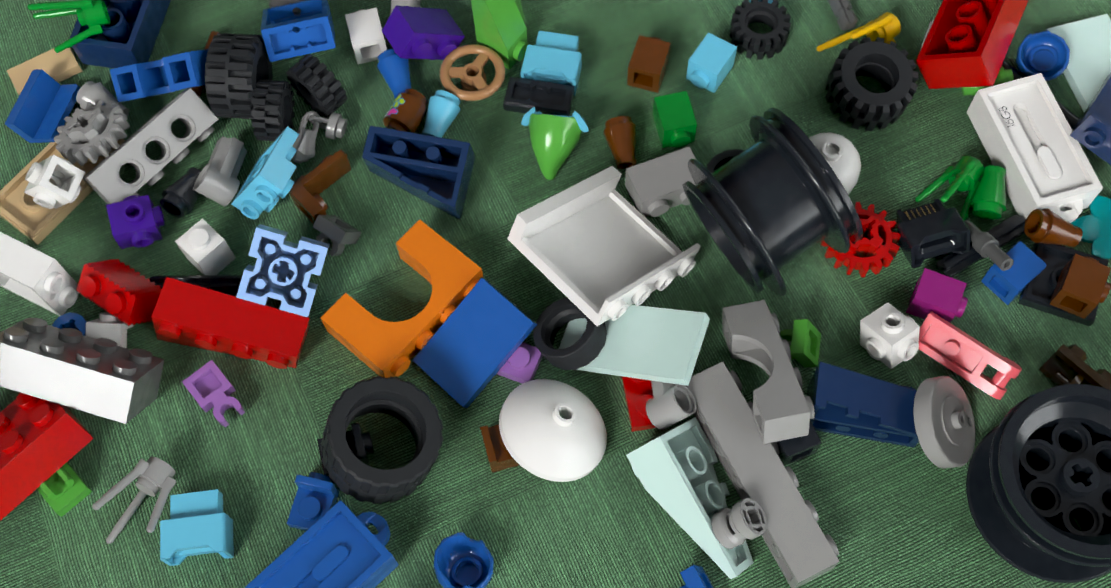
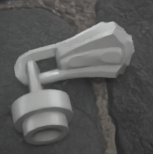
M314 111L306 112L297 131L299 136L293 144V147L297 149L292 158L295 163L307 162L315 156V143L319 128L326 129V138L335 140L338 137L342 139L347 128V119L342 118V114L332 112L329 118L321 117ZM308 119L313 124L312 130L305 129Z

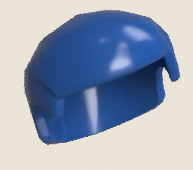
M1048 30L1034 34L1030 33L1024 38L1017 49L1016 64L1020 72L1026 77L1042 73L1045 81L1053 80L1062 75L1067 68L1070 59V49L1062 37Z
M459 532L444 538L436 548L434 571L438 582L443 588H486L491 581L494 558L482 540L471 539L463 532Z

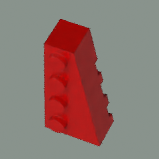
M166 277L151 316L157 340L225 353L243 359L263 361L279 369L297 367L310 321L308 317L236 298L232 295Z

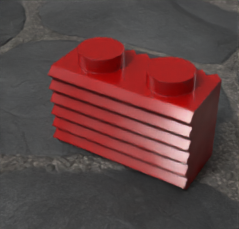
M119 259L84 264L76 290L127 326H130L131 324L135 325L136 323L140 324L141 322L145 323L152 320L151 316L162 289L160 285L156 286L155 282H150L149 278L145 279L144 275L140 276V273L135 272L134 268L130 269L129 265L125 266V263L120 262Z

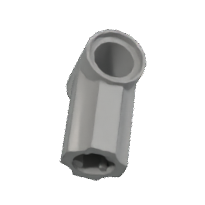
M222 136L217 141L208 164L198 175L193 190L226 207L234 198L240 185L237 176L247 153L243 146L244 143L234 137L226 138Z
M651 381L653 398L647 401L646 412L649 420L655 427L664 430L695 413V398L685 385Z

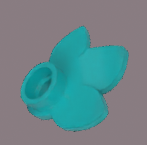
M1097 195L1089 205L1091 215L1080 217L1071 222V224L1082 229L1083 236L1081 240L1083 242L1092 243V255L1111 259V199Z

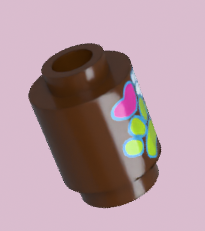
M406 89L404 93H399L383 118L385 127L415 133L427 113L426 106L428 105V100L423 94L414 89Z

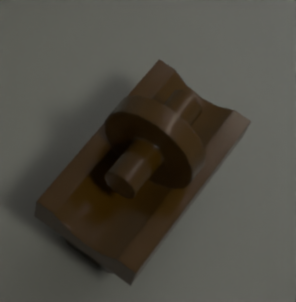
M1063 344L1039 368V371L1057 386L1086 384L1111 390V373L1106 369L1095 371L1084 362L1087 359L1086 352L1076 344H1072L1069 347Z

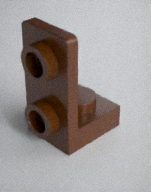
M342 149L333 155L325 157L320 165L307 175H302L296 179L289 191L294 205L313 225L318 215H327L325 211L329 209L319 194L351 170L347 154Z

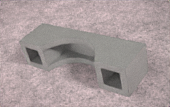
M765 300L722 308V333L731 357L750 361L761 367L769 376L766 383L753 391L752 415L763 444L807 436L809 434L810 419H813L815 416L814 406L810 396H804L802 392V377L798 367L793 368L791 365L789 344L786 339L781 340L779 336L780 326L777 315L775 313L770 314Z

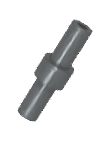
M971 220L964 221L970 230V240L973 242L972 247L982 257L990 258L1002 271L1010 269L1014 261L999 247V241L989 232H982Z

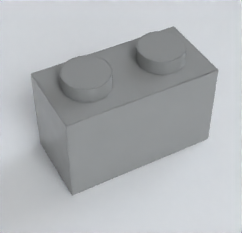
M690 146L626 168V189L635 208L644 217L650 215L652 217L660 216L667 212L669 208L680 204L690 205L683 189V184L687 181L695 185L688 168L689 159L696 160Z

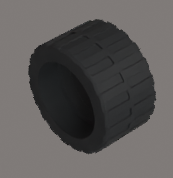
M382 376L372 377V379H363L356 382L354 386L343 391L341 397L334 402L323 432L321 442L322 462L324 468L329 473L331 481L336 483L346 495L349 494L355 497L356 500L372 502V504H382V502L389 501L391 503L414 492L415 488L421 485L426 478L442 446L443 426L435 404L430 401L429 396L424 391L416 388V385L391 376L390 378ZM368 413H384L397 418L406 425L414 438L416 445L414 457L407 465L397 469L384 470L366 465L352 453L347 444L346 430L350 422Z

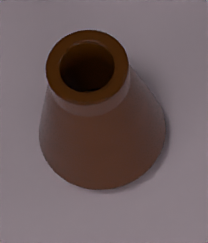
M618 116L605 122L606 129H604L603 133L615 158L617 168L626 169L637 164L635 157L636 125L632 123L629 116Z
M1036 209L1032 211L1027 217L1024 226L1025 234L1035 243L1076 247L1083 236V231L1080 227L1074 226L1050 209Z

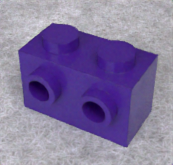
M396 5L382 29L394 52L404 59L444 60L451 51L459 47L465 37L446 9Z

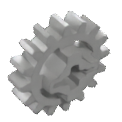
M99 100L96 106L89 102L86 105V109L76 108L72 114L73 117L64 118L67 123L65 126L57 128L60 135L54 137V141L57 143L55 147L72 164L78 162L81 166H84L88 159L93 164L97 163L98 156L101 155L107 158L110 156L111 148L118 149L120 147L117 141L127 137L124 130L130 127L126 121L128 118L120 107L116 106L112 101L106 104L103 100Z

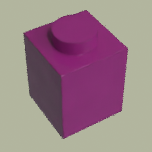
M924 268L915 284L906 313L925 320L929 313L934 312L951 323L954 317L961 318L964 313L968 298L963 297V293L967 283Z

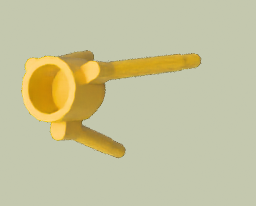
M886 12L857 29L817 46L816 50L821 52L851 38L856 39L864 35L870 37L871 41H875L877 37L884 38V43L890 44L891 41L895 42L894 37L900 34L901 25L894 14Z

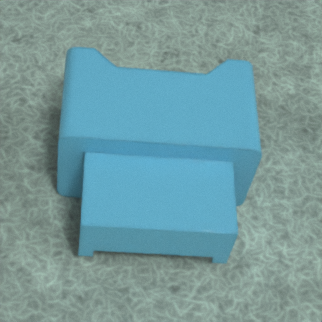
M539 31L536 44L527 45L520 72L521 78L571 85L575 88V96L582 69V54L578 52L579 36Z
M218 489L170 495V519L160 521L161 561L169 566L180 565L187 556L219 553L225 559L234 557L233 519L226 513H223V494Z

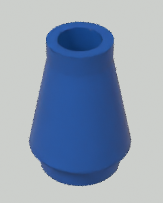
M394 49L382 52L378 56L379 63L377 68L396 99L399 93H404L406 89H412L409 60L400 58L394 52Z

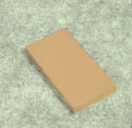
M119 139L117 143L121 145L125 140ZM50 142L0 190V216L37 245L93 191L82 178L80 183L81 190L75 201L57 209L42 207L33 201L34 197L24 193L29 181L25 180V177L34 162L39 163L52 155L65 159L56 149V142ZM98 156L97 163L94 164L88 159L84 166H81L78 162H75L73 165L85 171V176L106 157Z

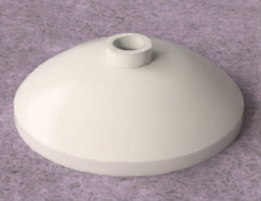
M531 380L516 387L502 405L499 416V429L503 443L514 460L530 473L550 481H574L592 472L603 458L607 445L604 421L590 399L576 388L556 380Z

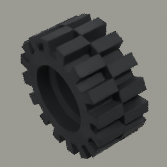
M748 0L742 1V5H738L735 8L730 28L731 43L735 46L738 45L737 52L742 54L744 50L747 51L746 57L750 59L752 54H757V60H763L764 54L767 55L768 59L774 56V52L779 54L787 43L791 26L790 14H786V7L783 5L778 8L779 1L773 0L772 4L768 3V0H762V2L751 0V4ZM764 23L772 31L766 34H759L750 30L748 25Z
M311 54L304 56L286 72L288 75L287 79L291 82V86L297 90L298 96L302 97L307 106L310 105L311 109L321 117H329L332 112H335L348 99L345 95V89L340 87L342 84L334 78L335 75L332 71L329 72L327 66L323 62L320 63L318 58H313Z
M259 80L256 83V88L253 91L255 98H252L251 103L253 105L251 116H253L252 127H255L253 133L257 140L275 141L287 126L293 128L292 118H294L295 114L293 112L295 104L292 98L294 94L291 91L292 86L288 81Z

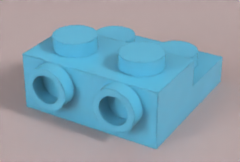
M287 126L259 157L231 204L250 219L255 220L259 218L264 210L269 213L279 198L283 199L294 185L295 181L290 178L297 166L290 162V160L297 151L293 144L299 134Z

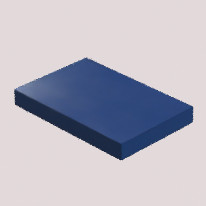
M481 278L412 361L462 407L468 408L537 324L487 280Z

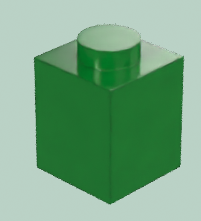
M687 91L654 97L652 116L662 148H680L695 142L697 122Z

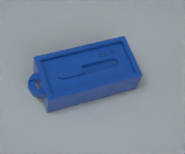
M340 500L245 588H375L399 565L393 555L385 548L390 538L389 525L382 516L375 512H365L356 517ZM368 525H373L378 530V534H372L368 530Z

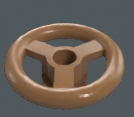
M478 44L464 45L454 49L445 57L440 68V80L445 90L465 101H478L488 98L501 87L505 78V65L499 54L487 46ZM479 54L473 63H469L464 67H451L462 56ZM490 59L495 66V77L487 85V78L483 67ZM450 78H460L462 89L455 86Z

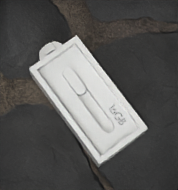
M1042 73L977 91L967 110V114L992 164L1006 169L1005 189L1018 216H1023L1027 219L1029 214L1036 209H1050L1070 223L1075 221L1083 209L1088 208L1103 189V186L1079 142L1070 136L1072 129Z

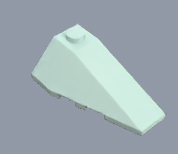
M696 417L626 455L632 465L634 474L640 479L644 489L730 579L737 577L754 563L746 541L742 545L728 549L719 543L713 533L712 517L715 513L728 508L725 497L730 494L726 483L718 482L713 464L718 462L715 451Z

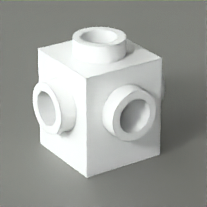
M52 155L39 163L34 162L25 177V180L29 181L24 193L34 197L33 201L48 209H57L65 204H71L80 193V183L85 171L75 167L66 159Z
M887 302L860 320V345L867 350L872 358L880 360L892 369L902 361L912 359L919 349L920 326L917 325L913 318L904 315Z

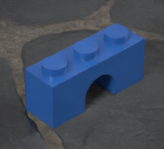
M208 49L185 52L163 57L161 60L110 69L118 103L204 86Z

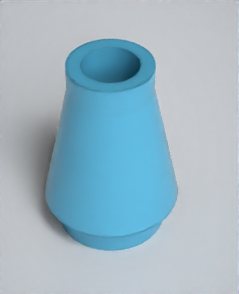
M437 90L434 96H430L422 134L442 138L461 110L459 107L460 99L444 90Z

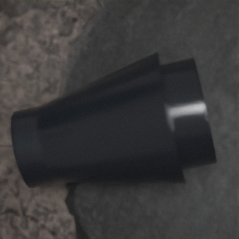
M194 167L190 168L186 174L162 192L163 198L160 200V204L165 211L177 218H183L185 214L192 212L200 194L193 190V187L201 170Z

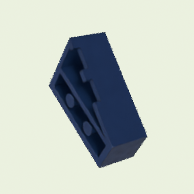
M370 126L362 155L370 172L461 220L475 161L471 144L469 142Z
M821 361L819 362L807 387V396H810L815 412L814 418L810 419L816 431L908 447H915L919 443L913 415L914 399L917 392L914 388L896 385Z

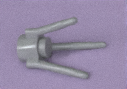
M153 456L147 462L140 459L130 473L92 505L94 510H99L133 480L138 479L135 485L140 491L113 527V530L106 538V543H113L147 495L154 497L157 492H160L146 528L148 533L154 531L169 492L177 482L173 479L176 471L168 463Z

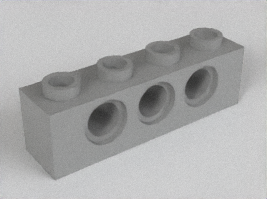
M191 88L183 90L125 140L118 149L110 153V156L103 159L83 177V180L107 204L123 201V199L132 195H139L136 191L145 183L152 186L164 176L165 172L162 169L170 161L176 164L187 156L190 152L187 146L195 139L199 142L206 139L215 130L211 125L218 118ZM175 119L182 121L186 126V133L182 138H177L171 131V124ZM150 141L156 142L161 148V155L155 161L148 158L145 153L146 145ZM126 163L132 165L136 170V177L130 183L124 182L119 175L121 166Z

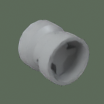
M746 498L735 503L732 509L725 508L715 513L712 517L711 525L719 543L725 548L733 549L744 544L746 538L752 540L765 534L767 519L760 505L753 499Z

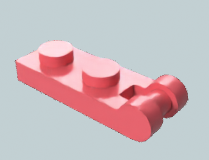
M934 312L929 313L920 327V351L995 399H1002L1007 392L1005 386L1011 378L1016 379L1022 371V368L1017 363L1001 356ZM988 364L998 370L993 378L982 374Z

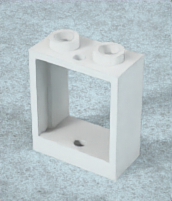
M0 232V286L59 316L63 315L68 308L74 305L79 293L76 290L78 283L56 259Z

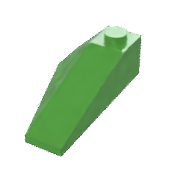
M471 0L477 44L487 46L497 52L503 60L505 68L510 70L517 60L521 61L524 58L527 45H529L521 1Z

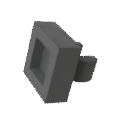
M318 215L313 225V228L321 232L316 237L317 241L327 243L331 239L333 243L332 249L329 252L331 256L341 255L345 244H356L362 233L336 215Z

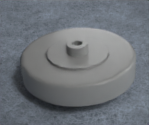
M939 376L925 379L917 389L913 408L915 430L919 443L925 455L937 467L943 469L962 467L971 458L975 446V421L970 402L962 387L951 377Z

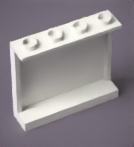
M613 166L517 214L507 238L597 327L610 318L613 321L617 320L632 304L636 306L641 305L650 296L651 292L656 289L659 291L664 290L678 275L685 277L696 265L694 258L701 247L696 243L682 252L615 190L622 174Z

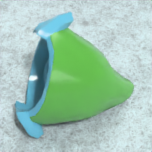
M533 107L523 116L521 121L523 126L529 125L533 151L543 176L548 180H554L559 169L580 141L582 131L584 133L589 131L584 118L576 111H574L572 116L542 114L540 111L536 112V108Z

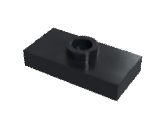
M510 76L503 107L504 110L527 113L531 108L535 107L536 112L540 111L542 114L569 116L575 88L571 85Z

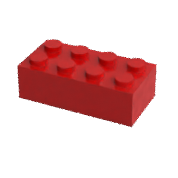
M943 0L916 59L928 88L993 86L1029 0Z
M19 393L17 398L0 412V521L94 439L67 406Z

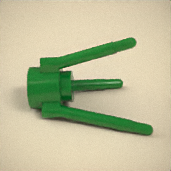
M104 0L42 2L28 4L27 6L31 11L49 10L34 13V19H47L77 14L81 26L88 25L89 28L56 46L54 48L56 53L70 48L92 35L104 33L102 25L110 24V17Z
M962 156L955 166H949L939 178L916 196L915 201L921 202L949 180L950 186L946 189L940 200L947 202L956 190L960 192L968 190L969 192L960 216L965 221L971 209L970 203L980 183L979 179L984 173L983 164L972 156Z

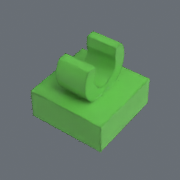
M808 319L794 320L793 330L784 329L780 332V336L783 339L791 341V360L796 359L804 368L817 367L821 333Z
M65 463L37 488L47 503L61 517L92 492L68 463Z

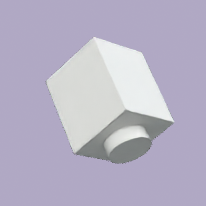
M377 7L345 14L357 64L378 60V56L386 51L387 47Z
M203 218L175 241L185 257L203 275H217L236 258L225 239Z

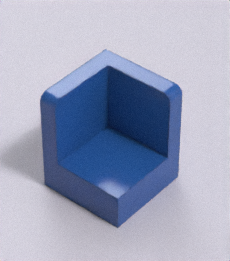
M1021 241L1006 253L1014 261L1010 269L1002 271L994 263L981 280L1006 305L1015 300L1026 285L1047 266L1042 259Z

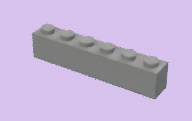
M721 362L691 376L689 386L686 387L692 392L696 401V411L693 415L702 427L741 500L746 498L753 499L763 509L767 519V530L761 536L790 587L797 588L832 570L840 562L837 558L839 555L837 545L829 534L824 535L816 522L819 520L817 511L809 500L804 501L797 489L799 487L798 479L789 466L784 467L778 457L780 451L777 443L763 444L752 415L753 403H747L741 393L742 385L737 374L733 370L728 371L724 362Z

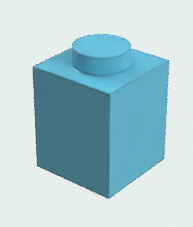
M708 32L688 60L686 79L700 89H706L715 93L734 66L737 46Z

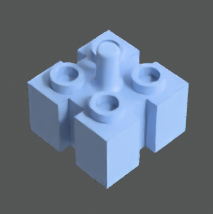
M259 224L256 227L248 256L257 258L255 266L248 265L244 269L236 298L266 305L270 297L282 301L279 310L308 317L318 284L309 282L311 274L321 275L329 244L303 236L300 238L299 244L286 241L288 232Z

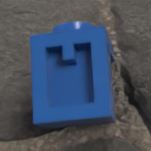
M310 472L308 477L296 475L295 483L298 486V490L287 521L289 527L307 531L337 502L339 491L331 482V479L326 475L316 472Z

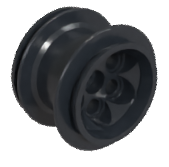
M769 108L764 112V118L756 115L750 118L749 126L755 144L713 173H710L699 161L689 159L688 168L695 185L687 181L683 184V189L707 232L741 278L757 293L764 289L763 281L774 293L784 296L786 294V286L779 269L822 240L834 250L840 253H847L850 249V241L857 242L863 237V228L846 190L816 146L786 114L776 108Z
M1066 384L1031 395L1019 402L1008 412L1001 423L981 440L971 457L966 478V494L976 527L989 546L1001 558L1030 576L1051 582L1079 583L1101 577L1111 571V390L1086 384ZM1062 447L1071 450V452L1066 451ZM1026 457L1037 461L1040 471L1031 468L1027 463ZM1070 477H1074L1078 483L1075 484ZM1031 495H1035L1043 501L1045 510L1037 508L1032 503ZM1102 497L1109 500V509L1103 504ZM1069 515L1074 516L1080 521L1082 531H1078L1071 525Z

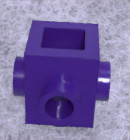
M132 195L126 197L123 201L106 205L113 237L121 249L133 246L137 248L147 247L153 244L154 241L163 239L160 227L166 225L160 205L154 207L149 195Z

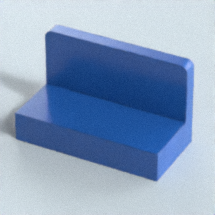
M42 69L33 70L5 125L29 143L55 142L54 137L60 134L57 128L65 125L66 121L64 118L69 117L81 87L77 84L61 85Z

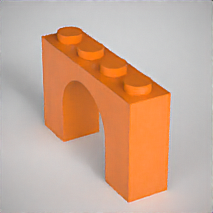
M420 219L396 242L400 258L432 285L430 300L419 314L400 322L384 321L373 316L345 293L320 317L328 333L376 374L384 378L401 376L410 366V360L422 350L478 281L484 278L481 267Z

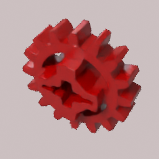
M856 202L854 207L863 228L861 240L855 244L850 241V249L847 253H840L834 250L823 240L821 241V246L828 247L824 255L826 258L835 257L837 259L834 264L835 269L844 265L847 267L846 275L850 276L855 269L859 270L862 278L866 276L869 269L877 275L883 266L887 268L890 266L894 259L893 257L896 256L900 248L897 243L901 235L900 233L892 232L897 224L895 221L886 222L884 220L887 214L885 210L877 214L874 212V204H870L867 210L862 209L860 202Z

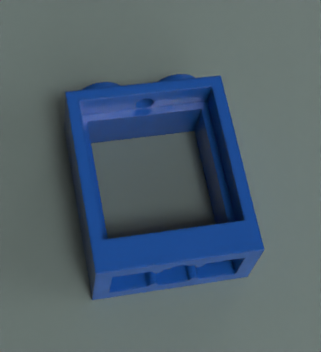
M304 0L263 9L261 33L270 62L336 48L335 29L328 0ZM299 8L301 12L299 14H295L293 12V9Z

